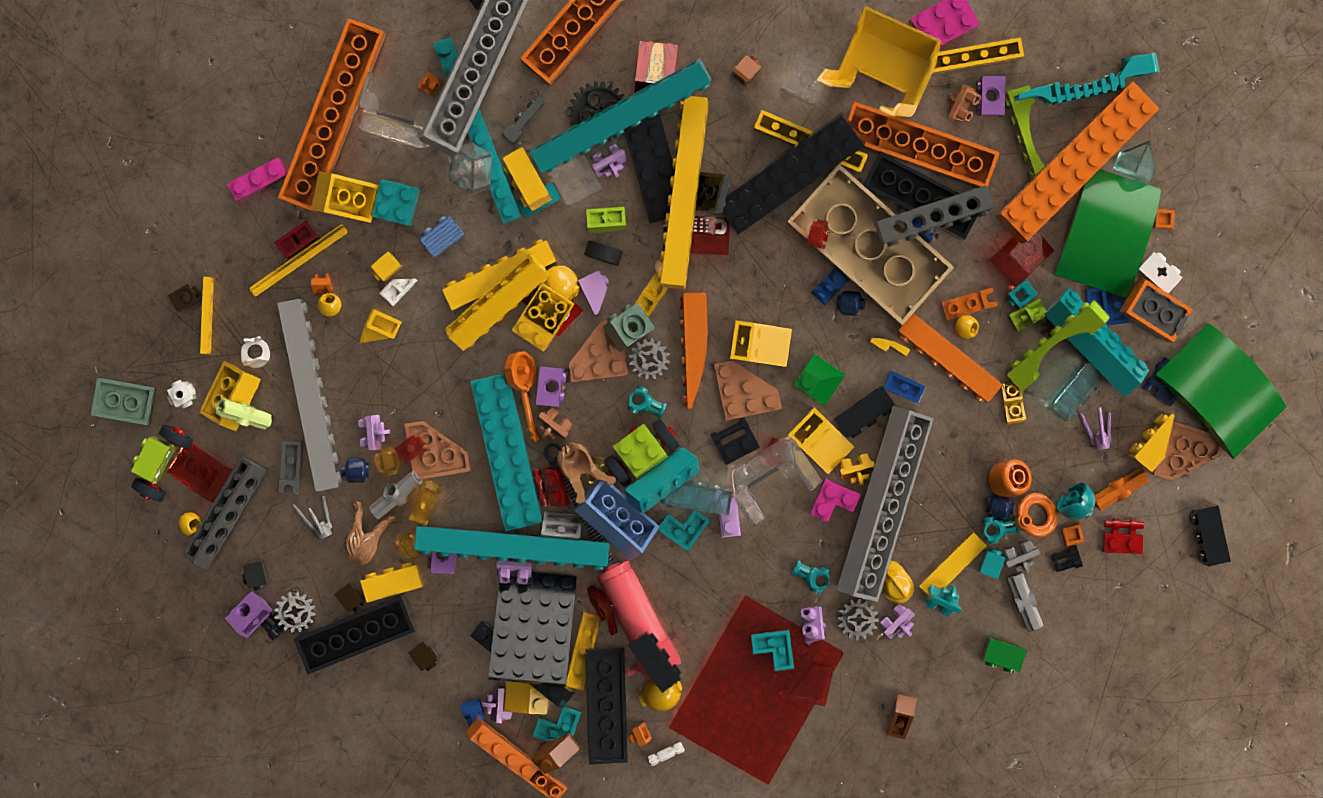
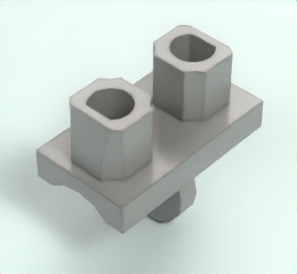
M1030 540L1020 543L1023 553L1019 555L1016 554L1014 547L1003 550L1004 557L1006 558L1004 561L1005 566L1009 568L1021 563L1015 568L1017 572L1024 569L1026 574L1030 573L1029 567L1035 565L1033 559L1027 562L1026 560L1040 554L1039 550L1034 547Z

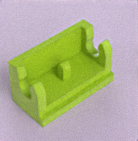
M625 207L586 209L588 234L626 231Z

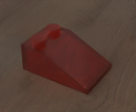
M1037 231L1023 244L1013 236L986 261L1010 288L1014 289L1055 250Z
M192 443L189 449L183 447L180 449L167 473L204 499L214 502L233 468Z

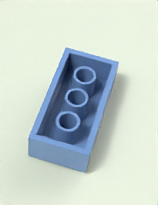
M599 480L592 483L584 494L585 503H578L574 509L575 512L629 560L644 552L660 527L645 513L642 514L627 502L626 496L613 484L610 486Z

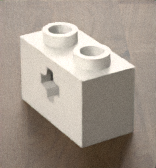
M1151 252L1141 263L1138 273L1155 286L1169 293L1183 278L1179 275L1181 272L1174 265L1169 266L1165 262L1166 258L1161 253ZM1161 268H1162V269H1163V271H1162V274H1163V275L1158 276V275H1157V274H1158V270H1157V269H1161Z

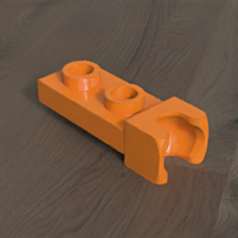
M993 287L942 302L946 319L951 320L998 306L997 302H988L986 299L987 295L994 291Z

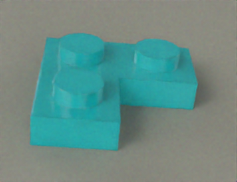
M694 509L684 524L670 514H667L659 525L658 531L689 551L710 522V519Z
M789 630L751 634L753 654L772 652L775 671L794 669Z
M564 706L557 723L539 717L533 737L547 742L568 733L573 737L581 712Z

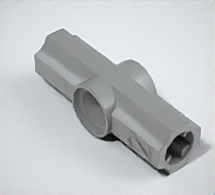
M412 471L396 485L393 483L387 485L383 495L369 506L370 512L374 517L380 519L395 506L402 507L407 502L408 495L423 484L421 478Z
M1023 572L1011 575L1007 580L1014 595V603L1018 612L1022 615L1027 631L1030 632L1043 627L1042 619L1037 610L1036 599L1028 587Z

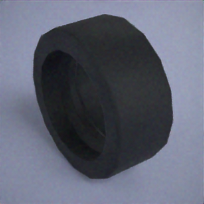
M589 240L584 255L601 262L619 266L623 251Z

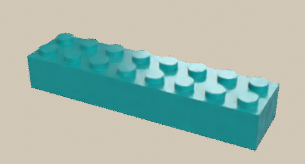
M505 373L470 381L505 531L543 523L513 388L507 384Z

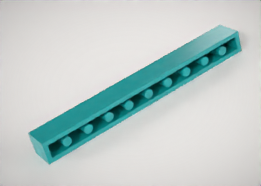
M451 37L433 43L446 79L458 55ZM478 108L468 130V135L502 222L505 225L521 219L522 216L480 108Z
M699 58L532 148L530 154L541 173L545 171L549 173L555 170L558 164L562 162L566 164L572 161L576 154L580 153L583 155L591 150V146L595 144L598 146L608 141V137L612 135L616 137L622 134L625 128L629 126L633 128L639 125L645 117H648V119L658 114L660 109H669L675 105V101L679 99L686 100L692 96V92L708 88L709 83H711V77Z
M417 526L414 550H419V554L431 555V551L438 552L439 556H450V553L458 554L457 557L469 558V555H477V559L488 560V556L496 557V561H507L508 558H514L515 562L527 563V560H535L534 564L546 565V561L554 562V566H565V563H571L576 568L592 565V569L604 570V566L607 567L609 563L610 542Z

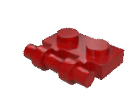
M547 467L542 470L543 475L540 468L533 469V481L537 486V497L540 500L541 506H548V499L551 506H567L569 500L560 468Z
M1116 518L1105 520V528H1112V533H1104V553L1143 554V535L1136 534V529H1144V522L1137 521L1136 519H1130V521H1120ZM1119 528L1129 529V534H1119Z

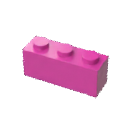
M278 157L227 183L235 200L241 202L284 180L288 170L282 159Z

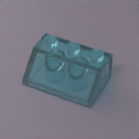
M1082 362L1047 407L1064 421L1072 420L1078 413L1077 408L1081 404L1085 405L1090 399V392L1093 389L1096 391L1100 387L1103 375L1090 362Z
M687 480L682 486L660 501L662 504L729 515L733 492L725 491L726 487L714 485V488H709L710 484L698 482V485H694L693 480Z

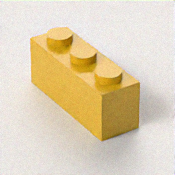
M523 147L503 157L505 162L503 168L508 176L512 175L514 178L511 182L516 191H521L523 196L520 199L525 207L529 206L534 211L552 201Z
M412 562L402 564V568L397 570L391 567L384 569L383 574L376 575L373 572L364 575L365 579L361 580V585L366 603L423 587L424 584L418 564L413 565Z

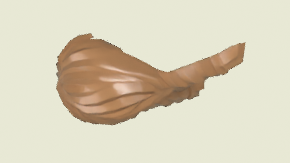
M568 443L567 446L565 445L558 452V466L562 475L570 481L577 494L576 503H585L584 489L580 481L581 474H589L594 479L605 482L610 486L616 482L615 477H610L596 468L588 450L583 445Z
M355 501L352 503L355 509L352 529L345 537L343 552L347 560L363 565L369 563L375 556L380 536L389 524L395 522L396 515L389 514L387 518L374 527L371 533L364 534L361 529L363 517L362 504Z

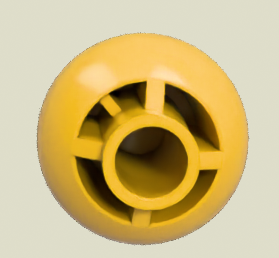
M558 265L547 270L549 276L544 282L545 285L568 300L577 297L580 286H578L576 274L570 268Z
M651 678L644 683L643 691L639 693V700L643 707L649 706L651 709L661 712L668 711L680 699L681 683L678 681L662 693Z

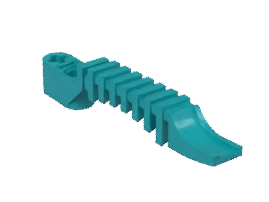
M1157 53L1121 59L1122 67L1115 76L1114 73H1110L1100 80L1092 81V83H1083L1080 86L1074 84L1070 87L1069 83L1060 86L1059 82H1054V84L1023 92L1014 97V102L1027 98H1036L1046 105H1058L1126 88V78L1160 72Z

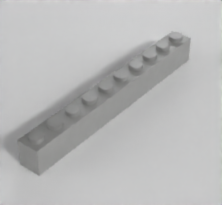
M303 299L280 302L277 304L315 491L340 487V483L343 480L341 471H337L336 464H339L337 452H333L332 445H335L333 433L330 434L328 426H331L330 416L326 415L325 412L327 400L321 393V389L324 387L322 378H318L317 370H320L318 359L314 358L313 351H316L314 339L311 340L309 333L312 332V326L310 321L306 319V313H308L307 303L303 302Z

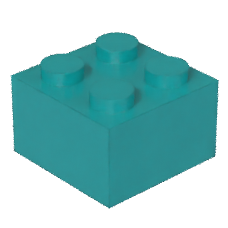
M381 179L372 217L412 227L421 190L416 187Z

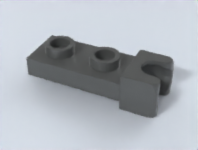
M540 96L536 99L533 97L526 105L528 109L524 114L520 112L514 119L516 123L514 125L510 123L503 131V136L514 145L523 135L521 132L523 128L541 109L545 101Z
M282 441L279 480L280 494L285 493L287 485L293 487V494L298 495L300 493L302 442Z

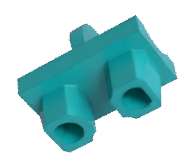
M933 585L929 586V595L925 599L928 608L933 610L937 605H940V612L947 617L952 612L959 614L962 609L958 606L959 594L956 593L955 586L949 585L947 588L942 587L941 589Z

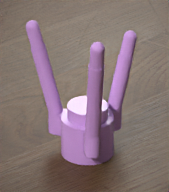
M1100 407L1098 408L1100 433L1095 434V438L1083 413H1080L1079 415L1089 436L1090 444L1095 445V450L1110 448V442H1112L1111 413H1107L1106 432H1104L1102 410Z

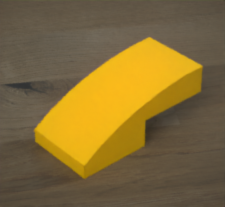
M657 273L654 274L634 303V305L639 303L648 317L668 289L662 287L661 281H658Z
M871 338L869 340L871 344L883 352H886L889 347L903 356H907L910 352V349L894 341L880 338Z

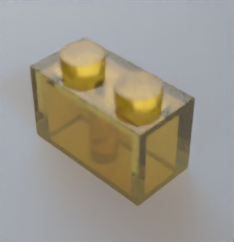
M425 478L408 520L426 526L431 519L443 485Z

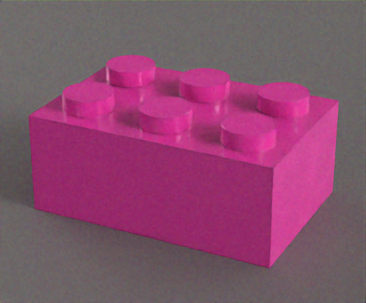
M943 0L911 17L909 20L913 28L941 40L940 47L980 25L967 0Z

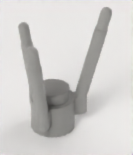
M321 495L326 524L324 521L319 522L312 509L308 508V512L315 523L313 527L295 504H292L296 513L312 531L314 537L317 536L318 540L331 535L330 529L333 528L324 495Z

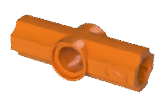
M1139 467L1125 477L1122 476L1114 480L1107 488L1095 494L1096 507L1099 511H1102L1113 503L1129 497L1133 494L1134 490L1149 482L1147 474Z

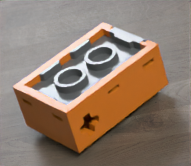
M1138 279L1119 313L1163 341L1174 343L1177 338L1176 335L1180 333L1188 319L1187 315H1190L1193 309L1148 280Z

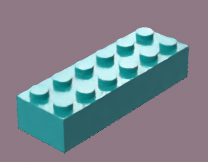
M1068 288L1052 302L1044 315L1055 327L1058 325L1062 327L1066 324L1064 322L1065 319L1071 314L1077 315L1079 313L1078 309L1084 303L1075 291ZM1104 324L1092 335L1086 332L1067 338L1124 397L1129 395L1143 382L1149 371L1145 362L1139 360L1134 355L1133 350L1125 346L1115 332L1110 331L1107 324Z

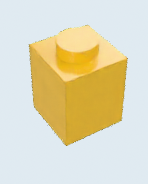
M387 252L371 266L373 269L371 273L378 281L381 279L387 281L402 265L390 252Z

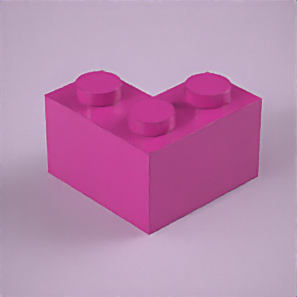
M824 478L809 514L828 522L835 505L854 512L861 494Z

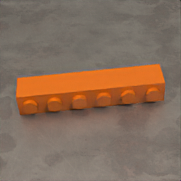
M914 313L897 330L900 333L898 336L906 343L910 341L914 344L913 349L921 355L925 353L929 356L928 361L936 367L940 365L944 368L943 373L951 379L955 377L959 380L958 385L966 391L970 389L974 392L973 397L979 402L983 403L985 401L989 403L1003 385Z

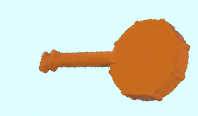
M517 351L508 355L504 367L507 384L520 393L527 424L526 431L531 436L530 440L532 442L541 439V436L537 433V427L534 426L527 394L536 378V366L534 358L526 351Z

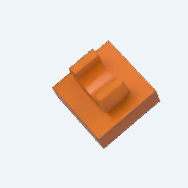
M427 71L417 87L434 98L444 84V81Z
M328 273L325 274V278H319V275L315 274L314 279H311L313 295L333 293L332 282Z
M645 722L637 724L632 728L633 733L627 736L630 744L637 741L639 746L647 744L652 739Z

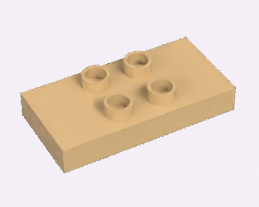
M839 164L786 223L899 325H903L954 267L918 234H916L917 238L906 241L905 238L898 240L899 244L888 247L887 244L881 246L874 224L896 214ZM894 225L895 233L902 234V227Z

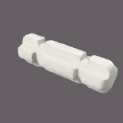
M678 742L673 747L670 746L657 752L656 755H650L648 761L651 766H655L660 761L663 762L674 757L675 754L683 753L684 747L681 742Z

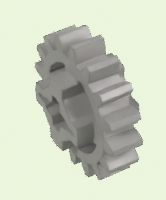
M651 338L649 343H647L646 339H643L644 344L641 345L637 342L638 348H631L634 355H629L630 358H633V361L629 364L635 365L632 371L638 370L639 377L645 374L647 380L649 375L656 379L657 373L662 376L661 370L668 369L665 363H670V360L666 359V356H669L670 353L664 352L667 348L666 346L660 347L661 341L655 344L653 338ZM653 346L651 351L644 352L641 350L643 347ZM658 350H660L662 354V362L657 359L656 354ZM641 354L648 356L653 354V359L658 364L652 362L646 364V359ZM637 356L642 358L643 364L641 367L637 364ZM648 367H658V369L653 372H646Z
M289 592L288 598L282 596L283 602L277 601L276 604L279 608L274 609V612L279 614L274 617L275 620H280L278 626L284 625L285 632L291 629V634H294L295 630H298L300 634L303 627L308 630L307 624L314 623L311 617H316V613L311 612L315 609V606H310L312 599L305 600L306 594L299 597V592H296L295 596H292L291 592ZM296 601H300L305 605L300 606L296 603ZM289 603L288 609L282 612L283 607ZM292 609L300 611L297 617H294V615L291 614ZM308 614L306 620L301 623L303 615ZM285 620H291L294 622V625L288 624Z
M860 598L857 599L856 603L850 599V605L844 603L845 609H839L842 616L837 617L838 620L842 621L838 626L844 627L842 633L849 632L848 638L851 639L855 635L856 640H859L860 636L866 639L867 633L873 635L871 629H877L878 627L874 623L879 622V619L875 618L878 611H872L874 605L867 606L868 600L861 603ZM855 607L851 614H847L851 608ZM862 607L869 611L870 616L863 614ZM857 614H859L861 618H864L863 620L859 621V624H857L855 620H852L853 618L857 617ZM846 622L853 624L854 631L847 627ZM865 624H869V626L862 631V627Z

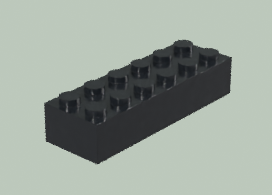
M883 152L878 154L862 184L872 194L905 211L961 194ZM967 201L968 209H975L974 202ZM949 207V214L956 216L957 210L954 207ZM936 213L930 214L933 222L939 221V216ZM978 214L971 216L969 221L960 223V220L953 222L951 227L942 229V226L937 228L963 241L966 239Z
M402 594L294 638V642L309 675L411 634L417 630V627Z

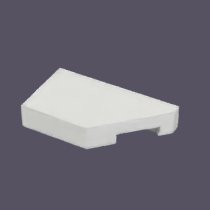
M392 279L379 294L394 307L418 280Z

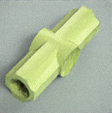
M222 398L215 407L216 414L232 419L234 422L244 426L251 425L265 430L267 427H270L272 422L271 414L243 402L236 403Z

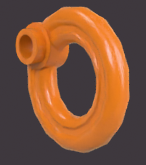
M1032 493L1020 500L1017 506V517L1015 518L1017 529L1037 538L1046 537L1055 530L1058 514L1055 505L1048 497L1043 494ZM1037 504L1046 511L1047 521L1043 526L1038 527L1032 524V519L1028 516L1030 506Z

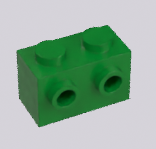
M988 637L981 659L986 661L985 665L996 668L999 665L1004 667L1003 671L1014 674L1015 671H1021L1027 650Z

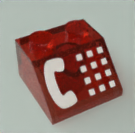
M695 216L690 254L728 256L729 221L724 217Z

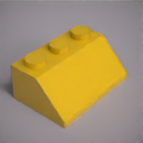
M223 361L199 413L221 426L237 431L240 424L232 419L216 414V404L223 398L236 403L243 402L250 405L261 379Z
M505 681L504 711L525 714H547L548 699L529 683Z

